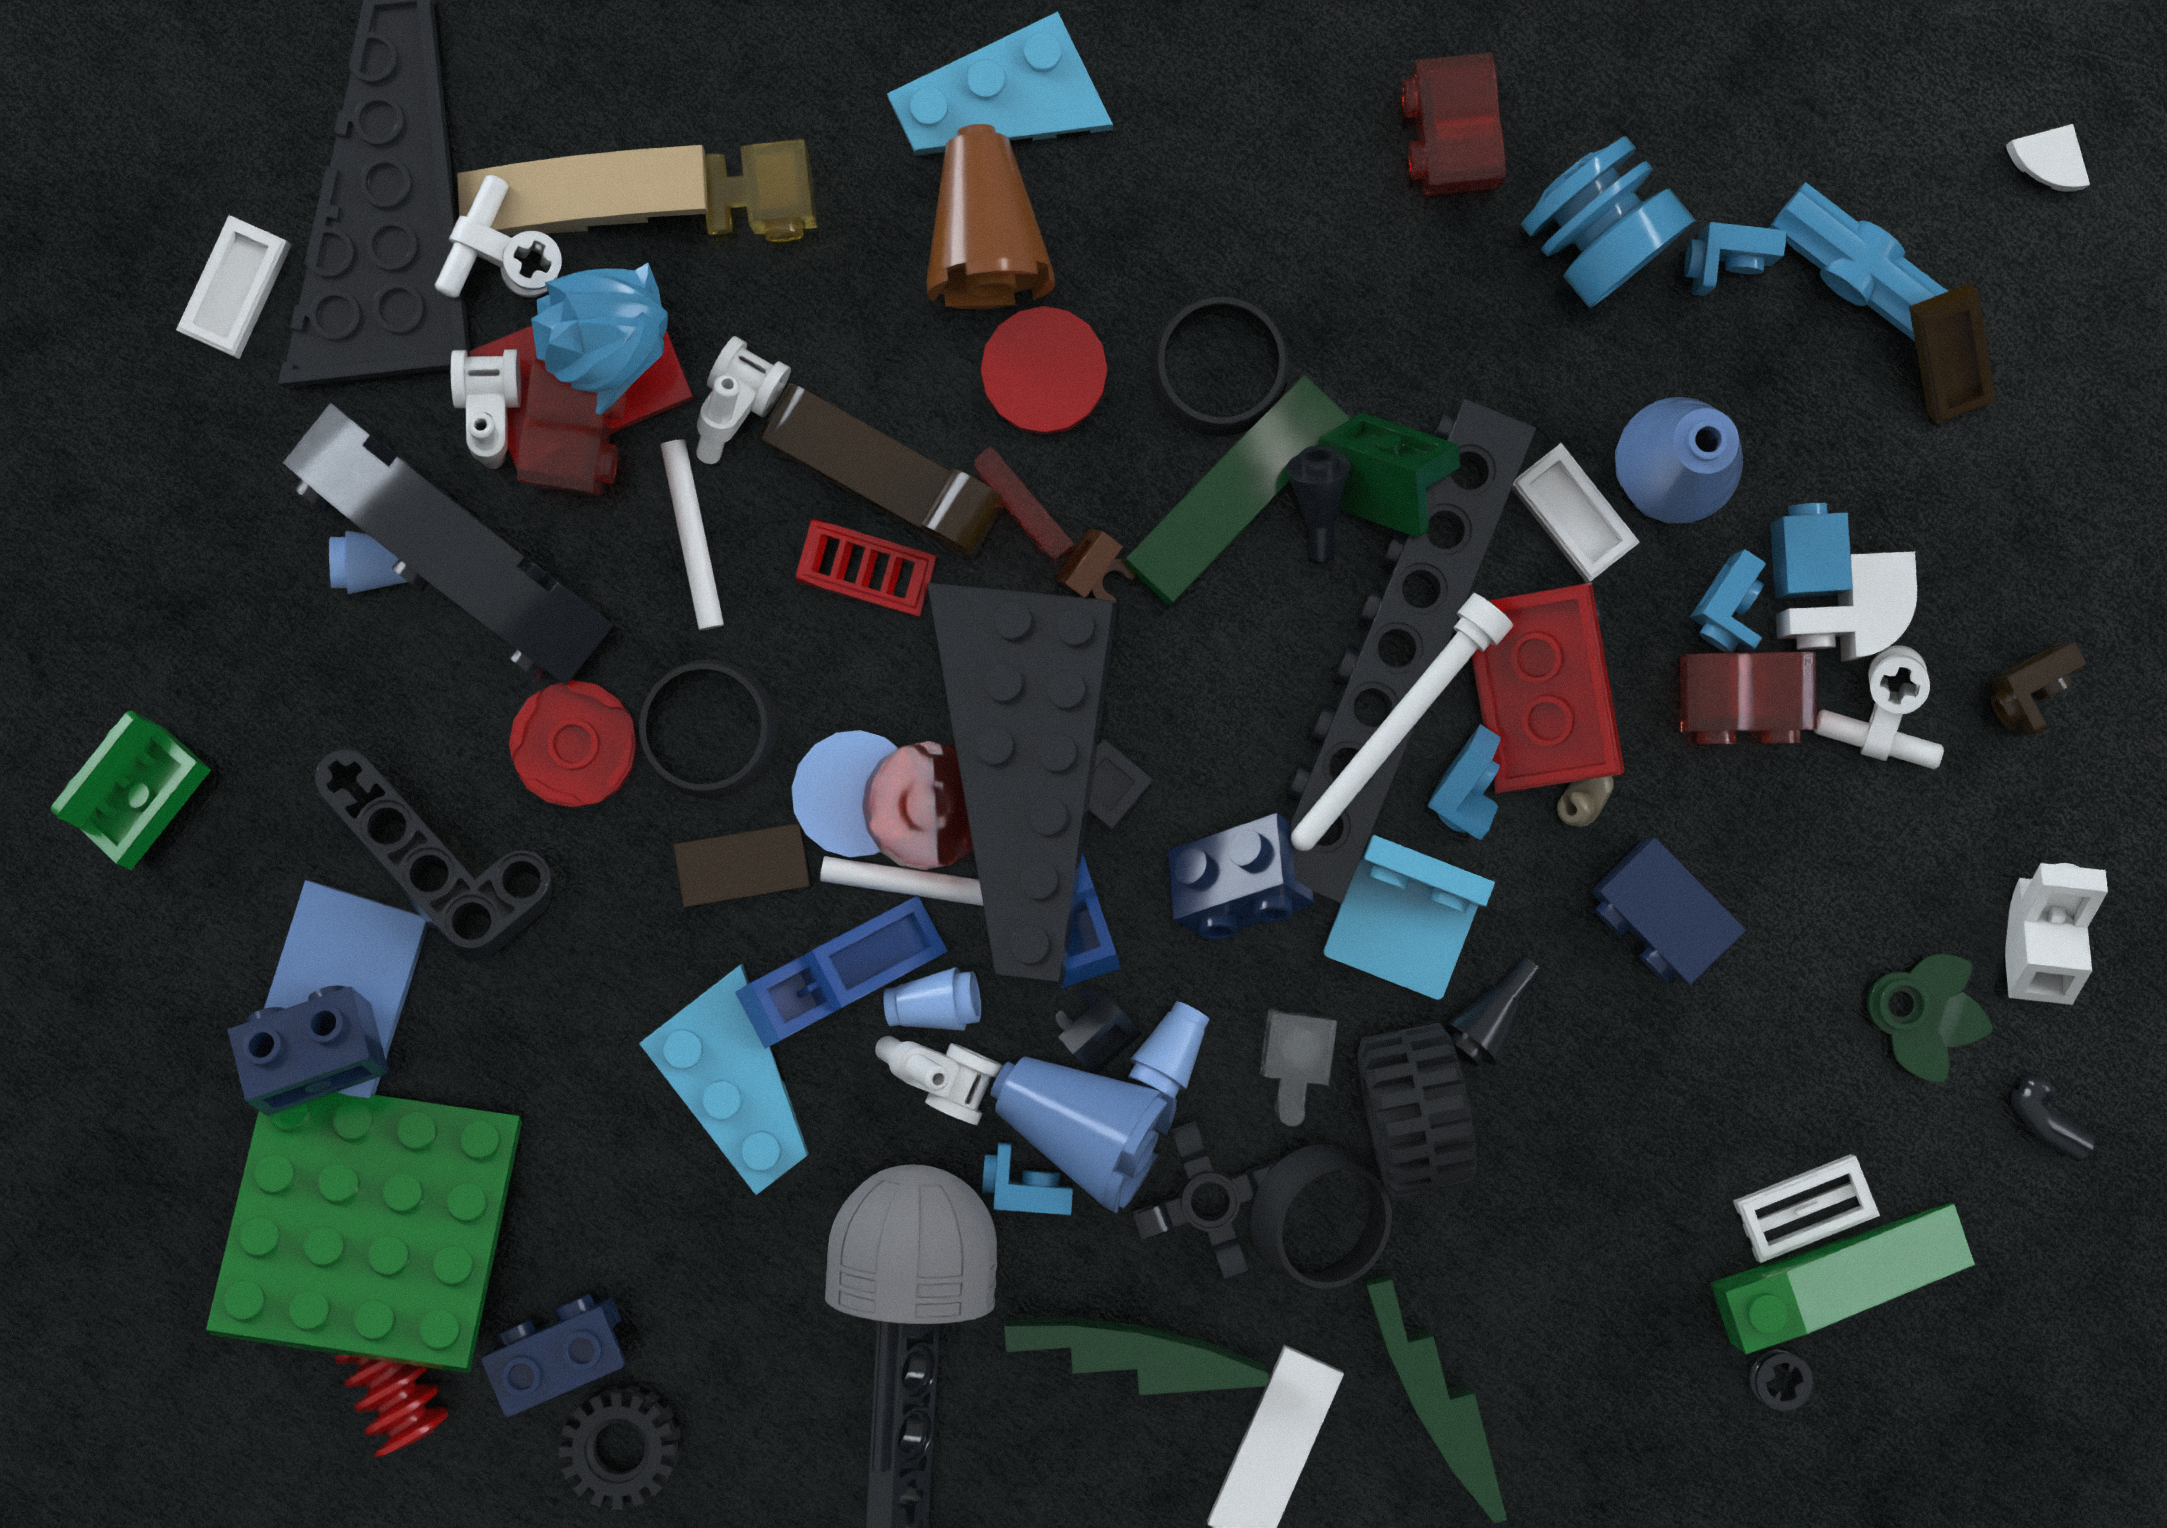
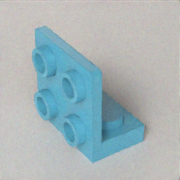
M1371 835L1343 903L1340 905L1323 953L1326 957L1437 1000L1441 999L1448 986L1478 906L1487 905L1495 882L1376 835Z

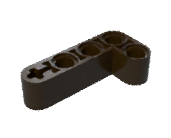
M789 383L758 436L761 442L780 454L971 560L976 556L1004 506L1002 495L981 481L955 468H952L951 471L947 470L792 383Z

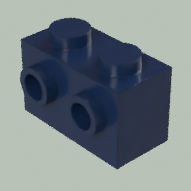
M1655 837L1644 838L1590 891L1601 902L1594 909L1596 914L1620 937L1629 931L1646 948L1639 955L1640 959L1665 983H1668L1674 977L1679 983L1691 985L1746 931Z
M335 985L321 988L308 996L307 1002L287 1009L282 1007L261 1009L249 1015L247 1023L228 1029L245 1101L266 1116L389 1074L371 1003L351 986L346 988Z

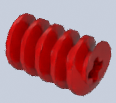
M340 1354L334 1358L336 1364L357 1363L358 1369L344 1382L346 1388L367 1387L368 1393L354 1406L356 1412L377 1411L378 1417L364 1430L365 1435H387L388 1441L374 1454L375 1457L387 1455L433 1433L435 1428L447 1418L448 1411L445 1407L425 1408V1404L439 1391L437 1385L434 1383H415V1380L428 1367Z

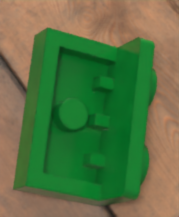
M128 711L108 732L104 741L77 775L68 782L65 790L51 806V812L60 820L83 831L116 864L132 870L209 774L211 769L166 728L134 711Z

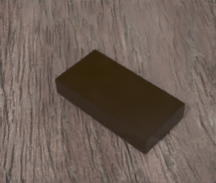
M1966 284L1909 306L1928 415L1938 424L1995 402L1996 397L1979 293L1970 284Z
M800 823L673 844L683 907L811 886Z

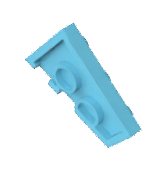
M1058 12L887 93L888 100L916 156L945 152L946 143L958 136L957 131L962 127L973 124L994 126L996 133L1007 136L1009 141L1033 138V140L1056 138L1057 134L1090 130V133L1113 130L1110 117Z
M741 964L639 1044L755 1195H757L805 1158L809 1152L786 1086L777 1068L771 1047L764 1048L735 993L749 984L744 966Z

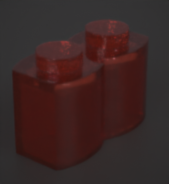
M1492 52L1416 60L1412 70V78L1402 80L1404 115L1406 118H1416L1418 141H1409V166L1412 180L1422 179L1425 196L1501 188L1506 178L1503 136L1499 118L1497 81Z
M535 354L528 390L526 420L518 458L517 482L526 486L600 496L603 482L612 484L615 478L618 447L617 445L609 444V433L612 419L622 420L624 416L627 390L603 414L595 413L597 407L596 392L579 391L571 388V383L560 382L553 374L547 372L545 361L537 359Z
M1816 652L1711 653L1680 656L1681 732H1697V744H1736L1737 731H1761L1762 744L1800 743V731L1817 729Z

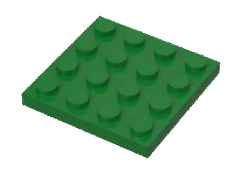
M339 1092L270 1116H266L259 1111L206 1331L210 1335L470 1374L522 1126L520 1117L373 1094L370 1095V1098L345 1095Z

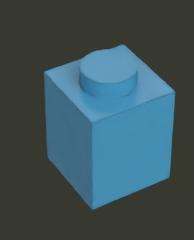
M1827 503L1798 504L1788 506L1789 516H1783L1770 523L1775 599L1839 595L1853 589L1848 512L1828 514Z

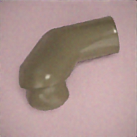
M1612 776L1570 782L1557 805L1558 815L1561 820L1567 825L1578 827L1587 826L1595 821L1613 790L1614 782Z

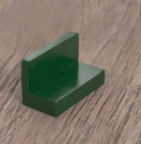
M1365 413L1356 415L1319 437L1320 445L1335 449L1337 453L1346 456L1351 463L1339 510L1414 537H1420L1429 531L1426 488L1460 468L1459 444Z

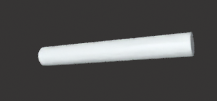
M681 439L665 442L660 446L698 627L700 631L722 627L724 623L686 441Z
M827 856L823 858L820 881L983 906L979 879Z

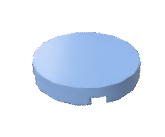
M862 730L835 733L815 744L798 764L792 784L794 814L805 834L824 850L847 857L876 855L897 843L913 824L919 804L917 775L905 753L885 737Z

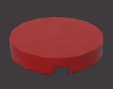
M1042 306L1019 311L997 327L985 345L981 374L986 397L999 416L1020 431L1049 435L1069 431L1081 423L1095 409L1103 397L1107 377V364L1103 345L1089 324L1069 311Z
M571 680L567 685L562 682L550 685L527 699L514 718L509 747L515 769L528 790L548 803L577 808L601 803L622 788L635 768L639 741L635 721L619 698L599 685Z

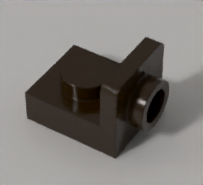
M2069 642L2054 645L1989 679L1995 695L1991 696L1992 707L1998 719L2007 729L2011 730L2014 728L2019 736L2035 735L2047 728L2030 694L2033 693L2036 700L2039 701L2064 690L2072 684L2068 674L2087 665L2076 643Z

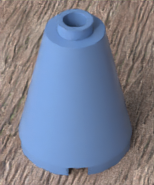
M1673 397L1656 401L1639 411L1623 429L1615 450L1616 477L1621 488L1624 489L1628 497L1635 504L1634 506L1648 517L1667 524L1693 523L1704 519L1723 507L1738 486L1743 466V454L1738 431L1727 415L1705 402L1684 397Z
M1027 1056L1021 1058L1016 1065L1007 1062L996 1077L991 1089V1096L998 1099L995 1108L996 1114L1103 1207L1114 1213H1118L1119 1206L1125 1208L1130 1203L1147 1177L1158 1156L1157 1153L1153 1152L1158 1139V1132L1167 1136L1172 1125L1177 1103L1176 1098L1166 1093H1161L1162 1091Z

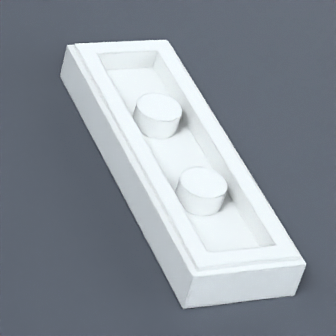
M1283 1346L1268 1380L1269 1386H1266L1209 1514L1207 1525L1213 1528H1277L1343 1378L1344 1373L1342 1370L1289 1346Z

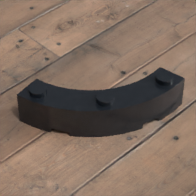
M332 403L327 406L283 461L290 470L301 478V481L294 488L298 493L324 512L333 505L358 527L399 558L392 566V569L422 592L429 584L436 587L512 645L514 648L508 654V657L536 679H539L546 670L563 684L567 685L614 626L586 601L528 557L520 567L517 566L524 558L522 554L502 540L498 534L450 496L417 473L415 468Z

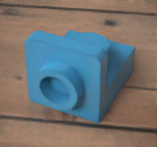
M1710 222L1698 233V239L1689 240L1686 250L1684 275L1685 277L1693 278L1692 295L1706 296L1716 287L1719 261H1725V270L1741 274L1763 273L1764 266L1771 267L1784 256L1787 231Z
M1746 549L1730 555L1690 616L1692 620L1703 626L1699 635L1717 649L1728 654H1732L1735 649L1741 652L1753 650L1762 639L1761 636L1731 617L1734 612L1743 615L1756 600L1764 585L1756 578L1766 563Z
M1481 724L1439 779L1428 804V807L1436 811L1439 818L1448 827L1458 832H1467L1479 840H1482L1489 831L1498 809V805L1483 795V793L1500 768V765L1492 759L1501 740V737Z
M1000 1141L998 1144V1155H985L982 1193L995 1194L993 1209L1071 1215L1073 1185L1060 1184L1061 1173L1023 1170L1022 1181L1010 1180L1012 1142Z

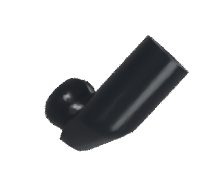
M2034 1074L2024 1076L2018 1091L2014 1089L2012 1091V1108L2040 1141L2074 1161L2084 1160L2093 1149V1135L2046 1107L2055 1096V1087Z

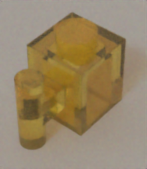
M804 139L740 146L743 176L727 177L724 154L705 155L708 202L706 223L708 234L720 235L732 232L730 208L747 206L748 222L754 234H765L767 241L796 240L804 236L803 229L817 228L810 156Z

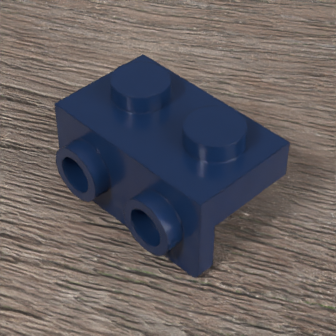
M1277 813L1168 850L1173 920L1196 932L1204 939H1229L1235 936L1239 929L1260 922H1281L1289 919L1294 911L1314 905L1313 891L1295 880L1290 821Z
M587 1294L554 1309L558 1320L535 1329L532 1320L529 1319L495 1335L499 1345L491 1349L480 1359L501 1409L506 1416L515 1415L617 1371L625 1365V1357L613 1331V1328L621 1321L612 1297L595 1304L591 1294Z

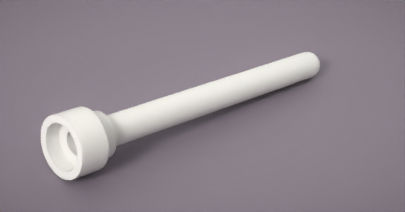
M1473 593L1457 612L1460 620L1453 627L1457 634L1293 830L1291 843L1297 850L1308 851L1315 846L1477 649L1484 652L1490 644L1497 646L1510 631L1513 623L1497 607L1482 596Z

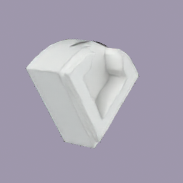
M2073 124L2015 139L2006 145L2008 153L2018 169L2022 172H2027L2037 181L2051 186V189L2066 192L2078 191L2090 185Z

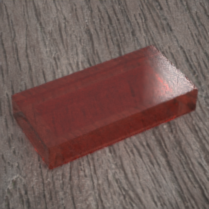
M992 446L974 459L976 474L987 486L1002 495L1004 507L1052 564L1054 562L1058 564L1074 550V543Z

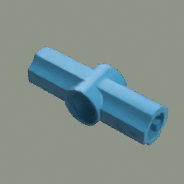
M1806 182L1787 202L1769 227V229L1786 230V243L1821 269L1820 276L1822 280L1836 294L1855 305H1868L1913 341L1915 339L1909 306L1948 292V290L1944 289L1904 258L1905 251L1892 235L1871 222L1864 220L1857 222Z

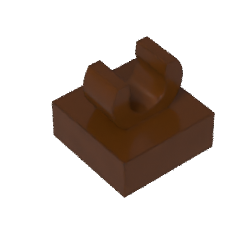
M1089 528L1052 579L1073 595L1086 598L1089 594L1092 599L1112 600L1116 603L1117 600L1103 588L1102 581L1104 576L1112 570H1116L1121 576L1133 580L1136 575L1123 563L1125 560L1115 558L1123 546L1105 532Z

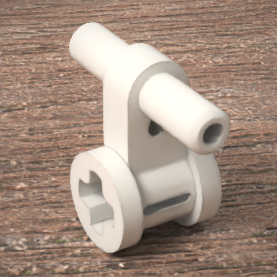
M494 175L485 176L467 217L459 216L449 238V241L454 245L435 283V288L438 292L451 298L458 297L477 256L499 266L506 286L515 294L523 297L543 295L548 291L545 282L557 278L562 263L561 253L555 241L548 235L538 231H525L511 238L490 228L509 188L507 182ZM530 251L537 252L542 255L540 266L548 272L536 270L531 278L524 277L520 274L522 263L514 257L526 258Z
M736 336L732 337L725 345L710 372L707 386L713 390L703 403L697 422L700 439L696 454L702 462L707 464H713L720 460L725 442L733 437L751 411L761 417H765L770 412L782 393L791 372V368L780 361L772 365L746 350L747 343Z
M518 349L504 350L503 356L468 357L466 350H453L451 354L452 399L455 409L466 408L467 445L473 457L482 462L484 466L490 469L499 468L505 462V453L508 447L507 408L521 406Z
M1890 646L1877 653L1872 659L1868 677L1875 705L1869 723L1824 709L1819 711L1813 729L1816 734L1861 747L1860 754L1886 761L1888 756H1892L1931 769H1935L1940 765L1944 752L1942 745L1897 732L1902 715L1918 709L1927 699L1930 690V681L1925 662L1915 650L1909 647ZM1899 667L1908 668L1910 681L1914 684L1903 683L1898 692L1890 691L1888 680L1884 675L1895 676Z
M892 1036L881 1038L875 1048L877 1057L889 1064L891 1072L896 1077L912 1086L929 1092L925 1103L950 1116L974 1125H978L983 1114L978 1110V1107L991 1077L996 1078L1003 1068V1065L954 1043L950 1044L946 1055L915 1042H901Z

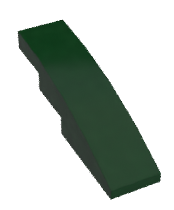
M1304 375L1175 506L1123 563L1170 607L1291 482L1286 469L1289 460L1307 447L1320 445L1319 437L1348 421L1350 417Z
M1387 1272L1362 1278L1381 1341L1410 1404L1451 1470L1494 1523L1506 1521L1507 1518L1475 1393L1468 1384L1446 1388L1434 1337L1427 1328L1408 1333L1405 1332L1393 1281Z
M1019 1317L1005 1319L1006 1352L1071 1348L1073 1374L1137 1369L1139 1395L1269 1386L1268 1372L1264 1363L1200 1339L1137 1324L1076 1317Z

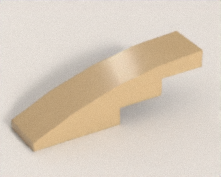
M702 145L567 156L457 173L459 216L467 217L485 176L494 175L507 182L509 186L508 191L490 227L507 236L517 235L525 231H538L544 234L588 231V226L648 223V217L708 214L705 150Z

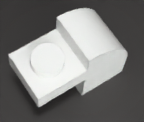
M1915 552L1850 555L1853 589L1838 595V607L1794 608L1777 613V639L1796 638L1797 650L1834 648L1836 647L1835 637L1840 636L1841 662L1869 656L1886 649L1905 632L1915 612L1917 603Z
M2040 863L2032 879L2019 878L2010 904L2005 948L2009 998L2073 1005L2092 972L2088 926L2108 893L2105 870L2080 868L2069 863L2054 865Z

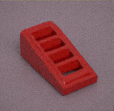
M812 519L795 580L801 585L921 617L928 592L927 582H931L937 556L841 526ZM828 540L839 543L830 576L819 573ZM853 547L864 550L855 584L844 581ZM878 554L889 557L880 591L869 588ZM903 561L914 564L905 599L893 595Z

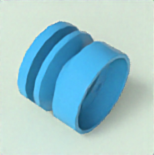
M1627 136L1620 138L1595 153L1590 152L1571 166L1542 193V197L1534 210L1521 223V226L1530 237L1535 236L1555 221L1559 224L1561 229L1541 248L1546 256L1560 252L1573 243L1577 246L1581 254L1569 266L1563 277L1589 308L1595 306L1636 274L1696 221L1670 188L1654 194L1643 202L1634 192L1646 180L1653 169L1647 161L1642 162L1623 177L1619 175L1616 170L1636 150V147Z

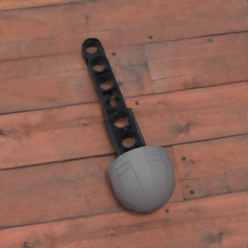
M901 1165L885 1169L869 1177L842 1205L834 1220L829 1236L826 1302L831 1307L846 1314L877 1320L866 1528H928L940 1324L976 1319L990 1313L995 1306L997 1239L989 1211L977 1193L964 1181L947 1171L931 1166ZM910 1355L911 1362L909 1371L907 1373L905 1380L902 1382L901 1376L903 1366L905 1364L907 1357ZM907 1418L906 1433L898 1446L899 1432L904 1420Z

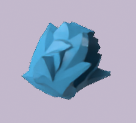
M646 263L637 270L595 269L547 281L545 285L549 295L537 299V316L531 319L537 359L545 361L547 372L553 374L560 382L571 383V388L579 391L596 392L597 407L595 413L603 414L664 353L665 342L663 337L667 330L668 312L661 307L659 289L649 263Z

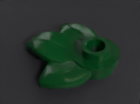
M1944 953L1925 957L1909 973L1893 972L1882 976L1873 984L1869 991L1867 1009L1872 1022L1880 1030L1890 1034L1892 1050L1896 1061L1905 1070L1919 1078L1933 1082H1945L1949 1072L1947 1047L1954 1048L1973 1043L1986 1037L1993 1031V1026L1981 1006L1970 996L1961 992L1968 983L1973 964L1964 958ZM1896 992H1902L1908 1000L1907 1010L1899 1016H1895L1889 1009V999Z

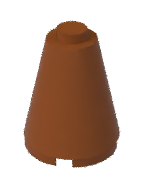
M973 124L960 128L957 131L958 136L950 139L945 147L926 280L928 299L934 302L941 293L945 295V306L989 309L1015 305L1014 293L1031 288L1033 300L1047 295L1055 287L1054 271L1009 138L1003 134L996 133L995 127L987 124Z

